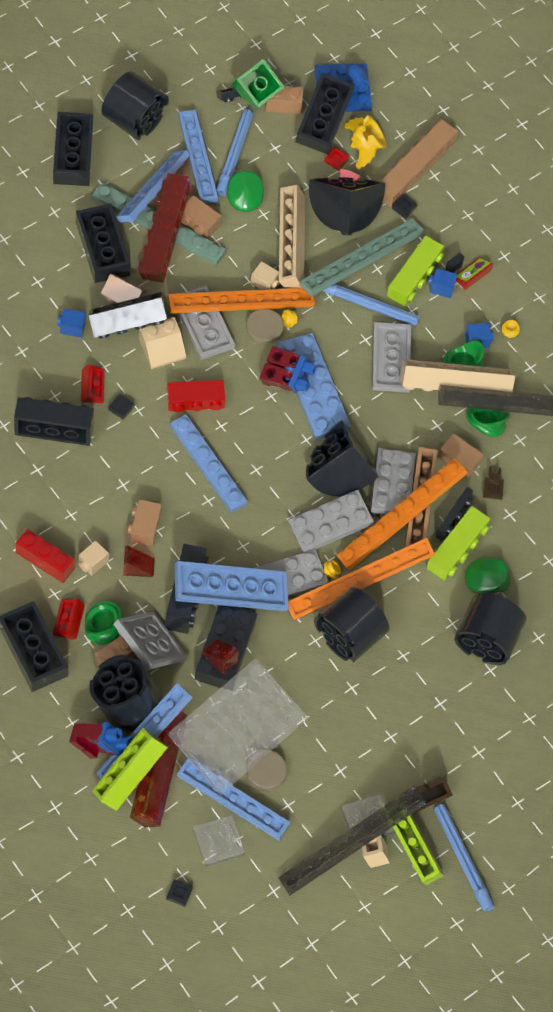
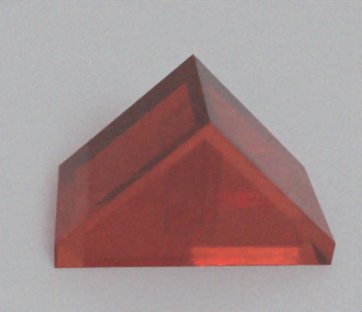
M128 545L125 546L123 576L153 577L155 559Z
M216 640L202 651L222 674L238 662V648Z

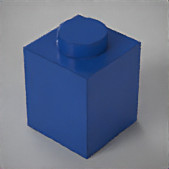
M436 268L435 275L431 274L428 285H431L430 293L451 298L457 274Z
M64 308L63 315H59L57 326H60V334L82 338L86 324V313Z
M489 323L468 324L464 333L466 343L471 340H478L483 344L484 348H489L491 341L494 339L493 330H490Z

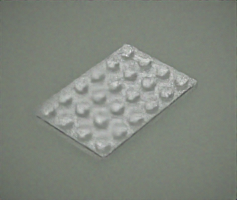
M255 658L167 735L215 790L222 795L304 723L308 717Z

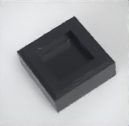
M404 194L392 205V209L405 219L417 208V204Z
M459 253L447 261L445 271L454 273L463 265L464 256Z
M119 394L108 406V410L124 420L135 407V404Z
M174 879L166 900L186 907L193 886Z

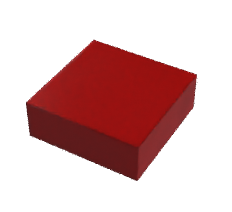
M334 147L325 157L324 162L339 171L349 160V155Z

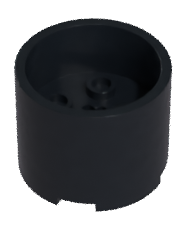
M129 71L123 74L110 88L103 101L101 113L130 136L140 140L141 136L144 134L148 136L159 124L164 116L162 115L163 108L168 105L169 98L165 93L134 71Z
M355 587L347 589L314 618L316 630L319 633L322 631L327 641L326 645L344 661L350 659L353 663L389 632V623L379 606L366 593Z
M477 593L472 597L458 627L454 641L467 655L472 653L477 657L483 658L482 662L487 664L504 665L510 659L527 621L526 615L521 608L504 597L491 593Z
M117 655L105 660L98 666L99 670L94 675L93 680H90L89 690L93 700L113 727H118L122 731L127 732L135 731L160 703L163 696L154 679L139 659L126 657V655Z

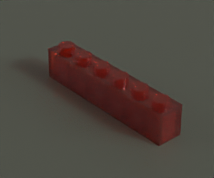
M167 173L166 179L162 182V194L157 200L158 208L152 217L153 225L148 231V242L143 248L142 262L140 261L138 265V272L143 280L164 283L192 186L188 176Z
M182 711L158 736L168 748L137 786L130 818L143 827H158L161 825L187 714Z

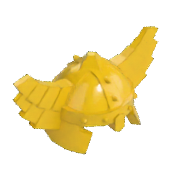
M367 115L365 119L355 117V119L345 123L344 128L353 131L351 147L359 150V158L355 165L359 170L371 162L372 158L375 157L377 149L387 148V142L381 128L370 115Z

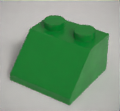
M264 59L231 83L239 95L257 109L285 88Z

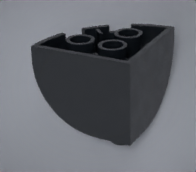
M324 177L309 180V198L313 211L324 225L333 230L340 231L342 235H352L354 232L365 229L379 213L385 193V183L368 179L353 181V178L338 177V179Z
M342 420L324 435L326 439L320 446H315L310 455L312 459L310 465L306 466L308 482L321 493L330 496H344L353 491H359L365 486L372 484L379 477L369 456Z

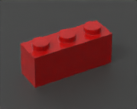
M224 380L167 382L168 411L182 412L206 409L216 411L224 409Z
M28 529L24 531L15 543L18 555L62 583L67 580L75 569L74 558Z

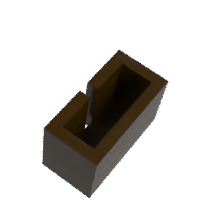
M438 777L423 784L424 786H419L404 793L412 812L421 811L453 796L445 777Z

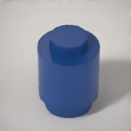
M359 65L350 67L347 71V77L350 83L355 85L354 91L364 92L370 85L364 69Z

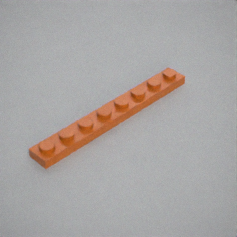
M303 288L168 294L167 297L170 313L314 307L315 305L314 296L310 297Z
M455 458L452 459L337 554V558L349 571L468 474L466 469Z
M425 538L288 601V610L293 621L331 604L350 587L362 590L435 556V553L428 539Z

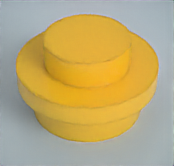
M284 310L281 316L283 323L287 328H292L297 324V315L293 310Z
M508 320L503 323L501 330L506 337L514 338L519 334L520 327L516 321Z
M334 560L324 563L323 570L326 576L336 579L341 573L339 564Z

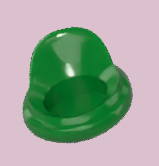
M239 171L230 178L227 197L231 206L237 211L251 212L261 205L264 197V187L262 179L252 171Z
M471 340L462 346L449 350L443 357V363L485 367L483 358L484 346L478 340Z
M483 403L473 404L466 411V418L470 425L489 437L502 435L506 429V420L510 417L509 413L499 411L497 408Z
M499 558L477 559L467 567L465 583L475 593L504 592L510 586L507 565Z
M102 601L89 609L85 618V633L91 642L100 645L109 644L119 636L118 630L113 624L117 619L123 618L121 608L114 602Z

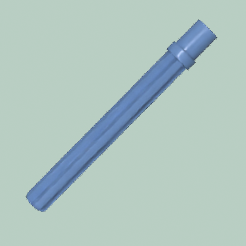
M250 109L243 111L225 166L219 177L216 191L220 196H225L227 193L229 180L233 175L253 117V112Z
M336 283L323 290V292L331 296H337L413 326H416L419 320V316L351 291Z
M437 805L434 811L474 891V896L478 899L483 912H488L495 907L489 896L488 889L485 888L445 805Z

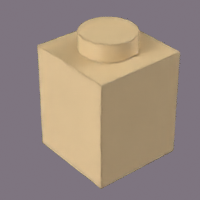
M261 261L251 275L250 284L260 290L277 289L280 284L279 271Z
M94 541L79 554L78 565L82 571L88 572L93 576L109 562V553L97 541Z
M381 834L361 839L363 857L370 868L390 863L388 845Z

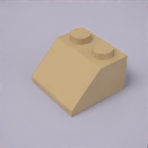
M175 317L164 320L162 324L153 325L152 323L146 325L143 329H139V340L151 369L186 359L182 335Z

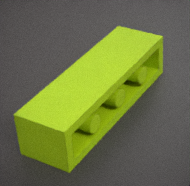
M425 236L389 285L387 297L403 306H406L409 301L412 302L417 295L416 291L418 288H423L426 277L433 274L436 263L442 261L444 245Z
M471 506L437 549L435 556L429 559L426 569L444 581L449 576L453 577L458 570V564L460 562L463 564L468 558L469 550H474L479 544L480 540L478 539L480 536H485L490 529L488 525L491 518Z
M142 728L94 787L92 792L101 802L117 811L168 747L157 736Z
M401 801L385 810L422 883L429 885L445 876L407 804Z

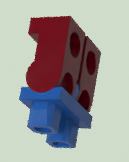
M272 346L266 360L267 363H265L259 379L266 386L272 385L294 393H298V391L307 392L310 381L303 378L305 374L313 376L317 367L312 362H309L305 356Z
M102 722V725L98 723L74 724L69 743L81 750L89 758L94 759L98 757V753L120 756L133 739L130 736L123 735L121 729L113 727L108 722Z

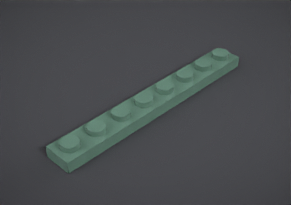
M103 182L92 196V199L103 205L112 204L113 210L118 213L132 199ZM149 207L142 210L134 221L217 266L226 253L225 248Z
M412 218L302 279L300 286L312 297L423 235L424 229Z

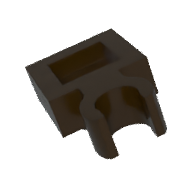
M490 466L488 471L490 478L485 477L483 498L502 500L504 480L498 479L501 474L500 467L498 473H493L492 466Z

